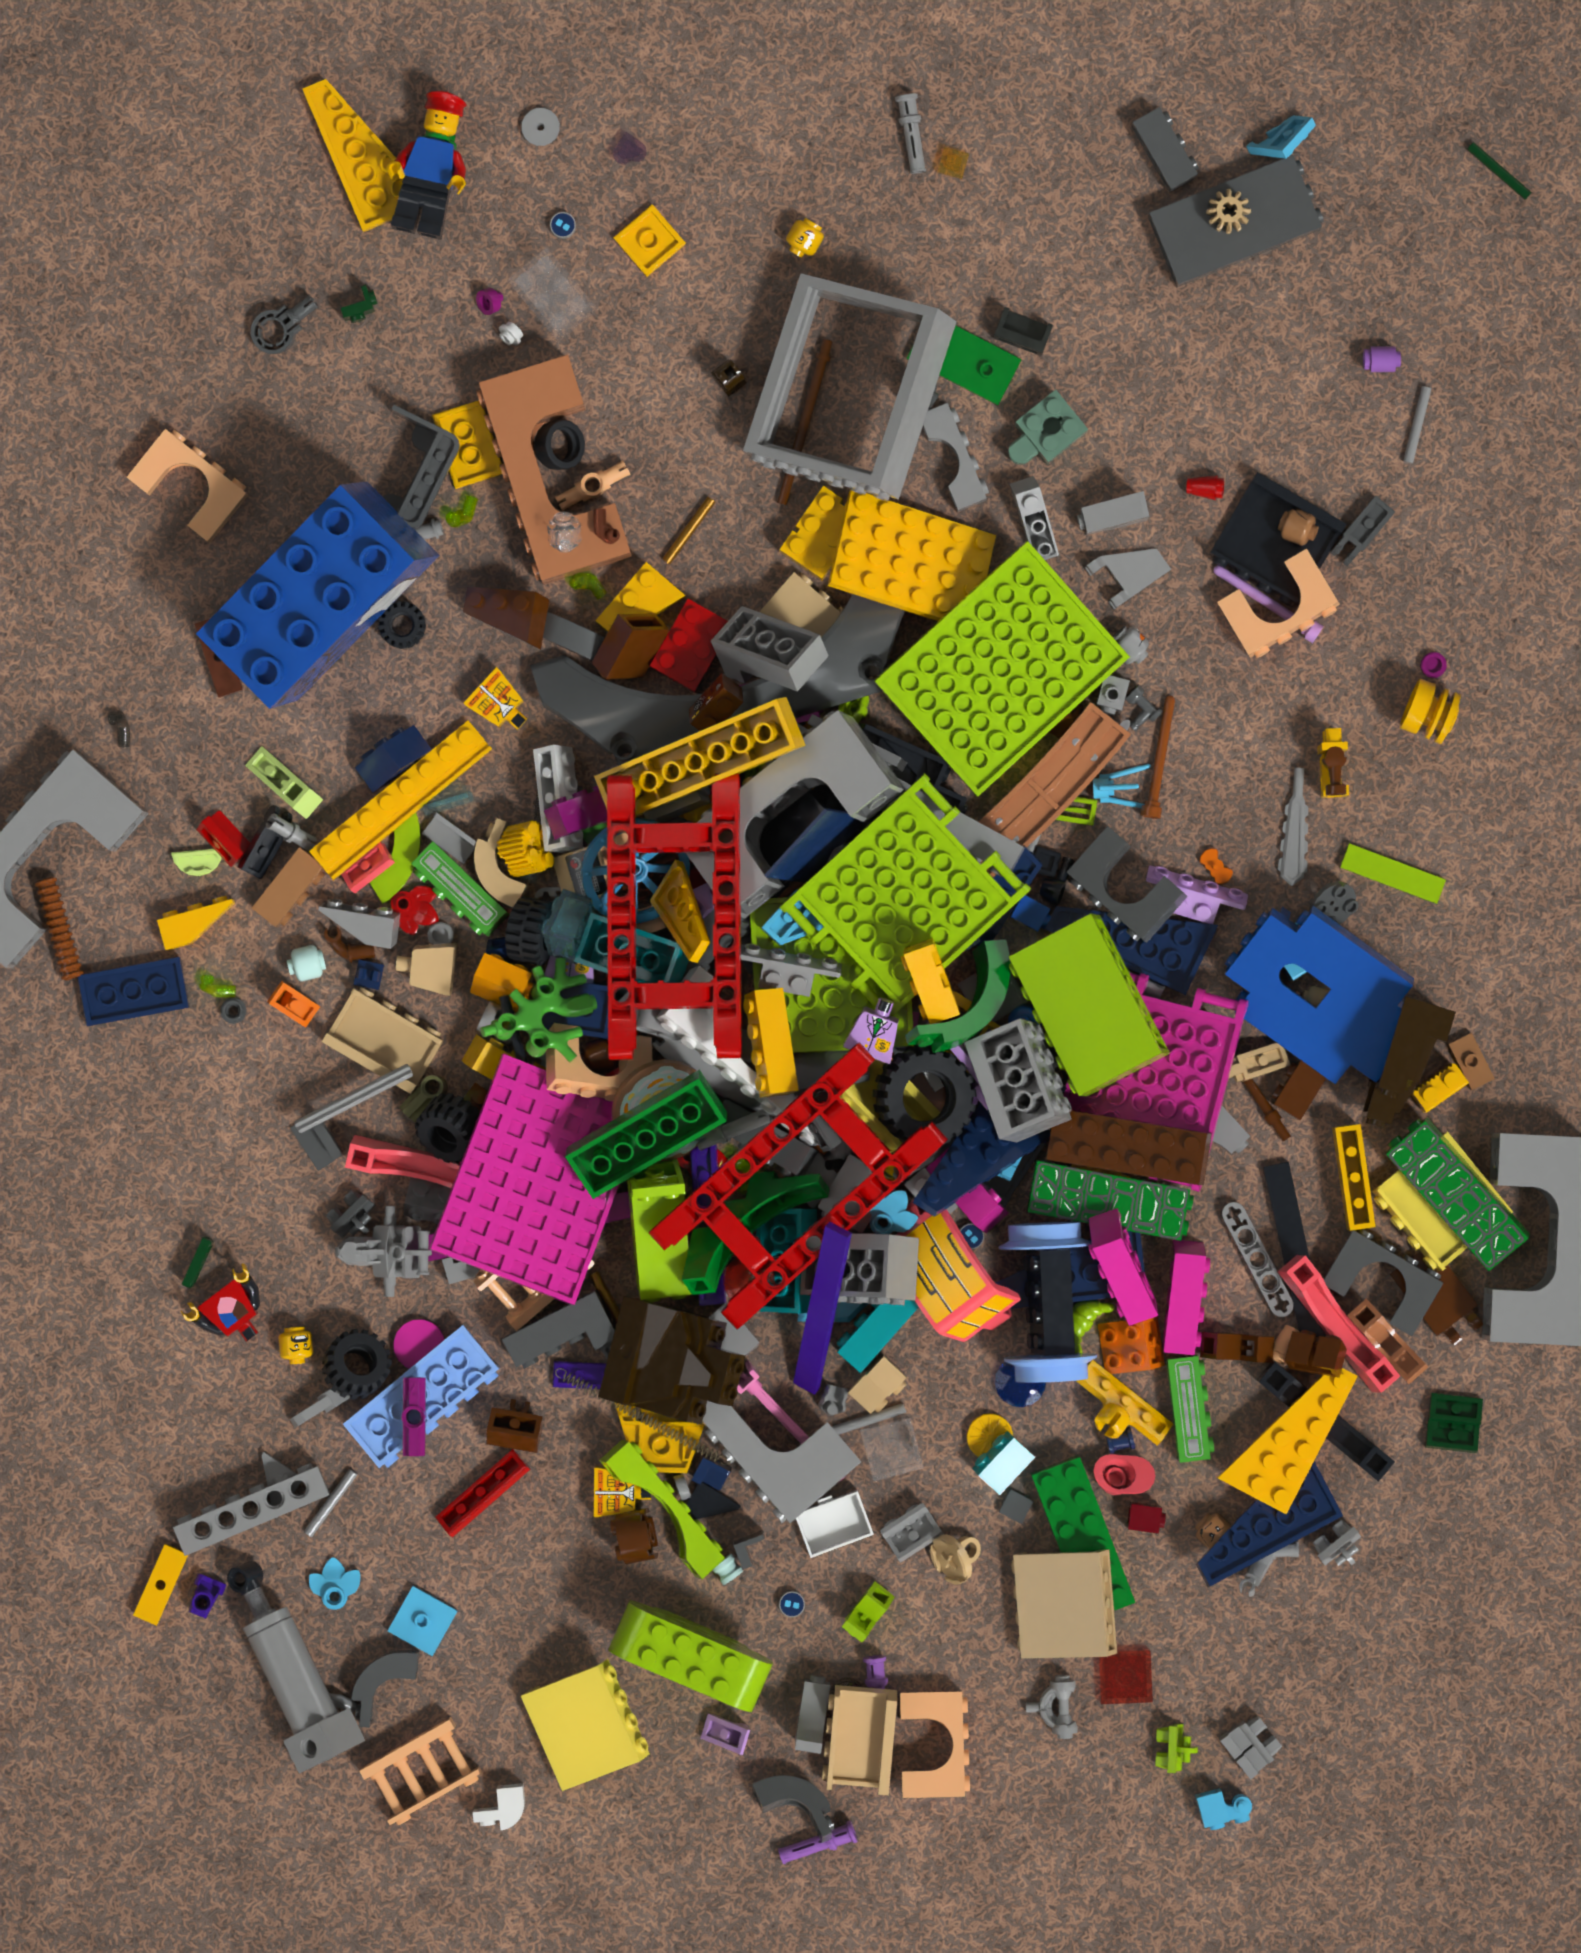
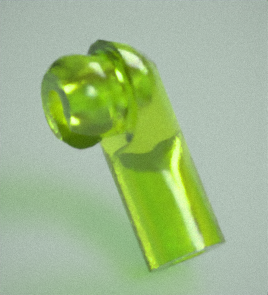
M466 495L462 509L447 513L445 518L447 524L453 528H459L470 523L475 513L478 498Z
M580 572L574 574L569 580L571 588L575 590L590 589L597 600L608 593L598 578L592 573Z
M201 975L199 987L202 991L213 997H235V985L213 984L214 977L212 975Z

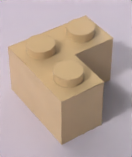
M882 1354L848 1390V1393L870 1414L874 1410L879 1413L888 1403L885 1398L892 1393L898 1395L907 1385L904 1381L907 1377L893 1362Z

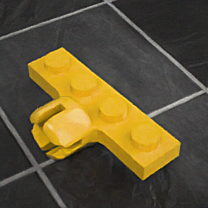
M1092 1360L1087 1365L1088 1379L1077 1380L1076 1382L1103 1404L1102 1409L1094 1419L1097 1430L1100 1432L1104 1425L1107 1424L1109 1428L1104 1433V1436L1118 1438L1126 1427L1131 1425L1154 1444H1160L1173 1426V1423Z

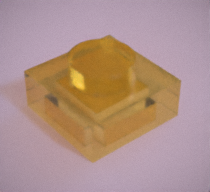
M944 147L937 173L962 180L969 154Z

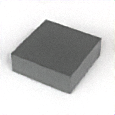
M1010 1489L998 1512L1022 1524L1034 1501Z

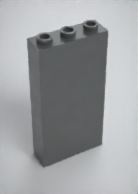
M1291 155L1286 159H1281L1148 214L1149 221L1176 288L1317 232L1322 228L1321 223L1324 222L1320 209L1314 208L1311 200L1314 198V194L1310 185H1305L1301 175H1304V169L1300 160L1295 161L1294 156ZM1227 189H1231V197H1234L1238 191L1241 192L1238 200L1241 201L1247 198L1249 202L1243 208L1251 209L1250 214L1244 215L1249 220L1248 223H1240L1241 230L1239 232L1232 225L1230 234H1226V226H1223L1220 232L1216 231L1219 223L1216 222L1211 225L1209 223V220L1215 215L1206 214L1207 209L1214 208L1209 204V200H1217L1216 193L1218 191L1226 197ZM1225 206L1223 214H1229L1231 217H1233L1232 214L1234 212V209H1228Z

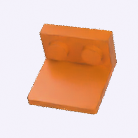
M1157 1316L1130 1326L1127 1320L1098 1324L1104 1368L1110 1374L1152 1370L1165 1366Z

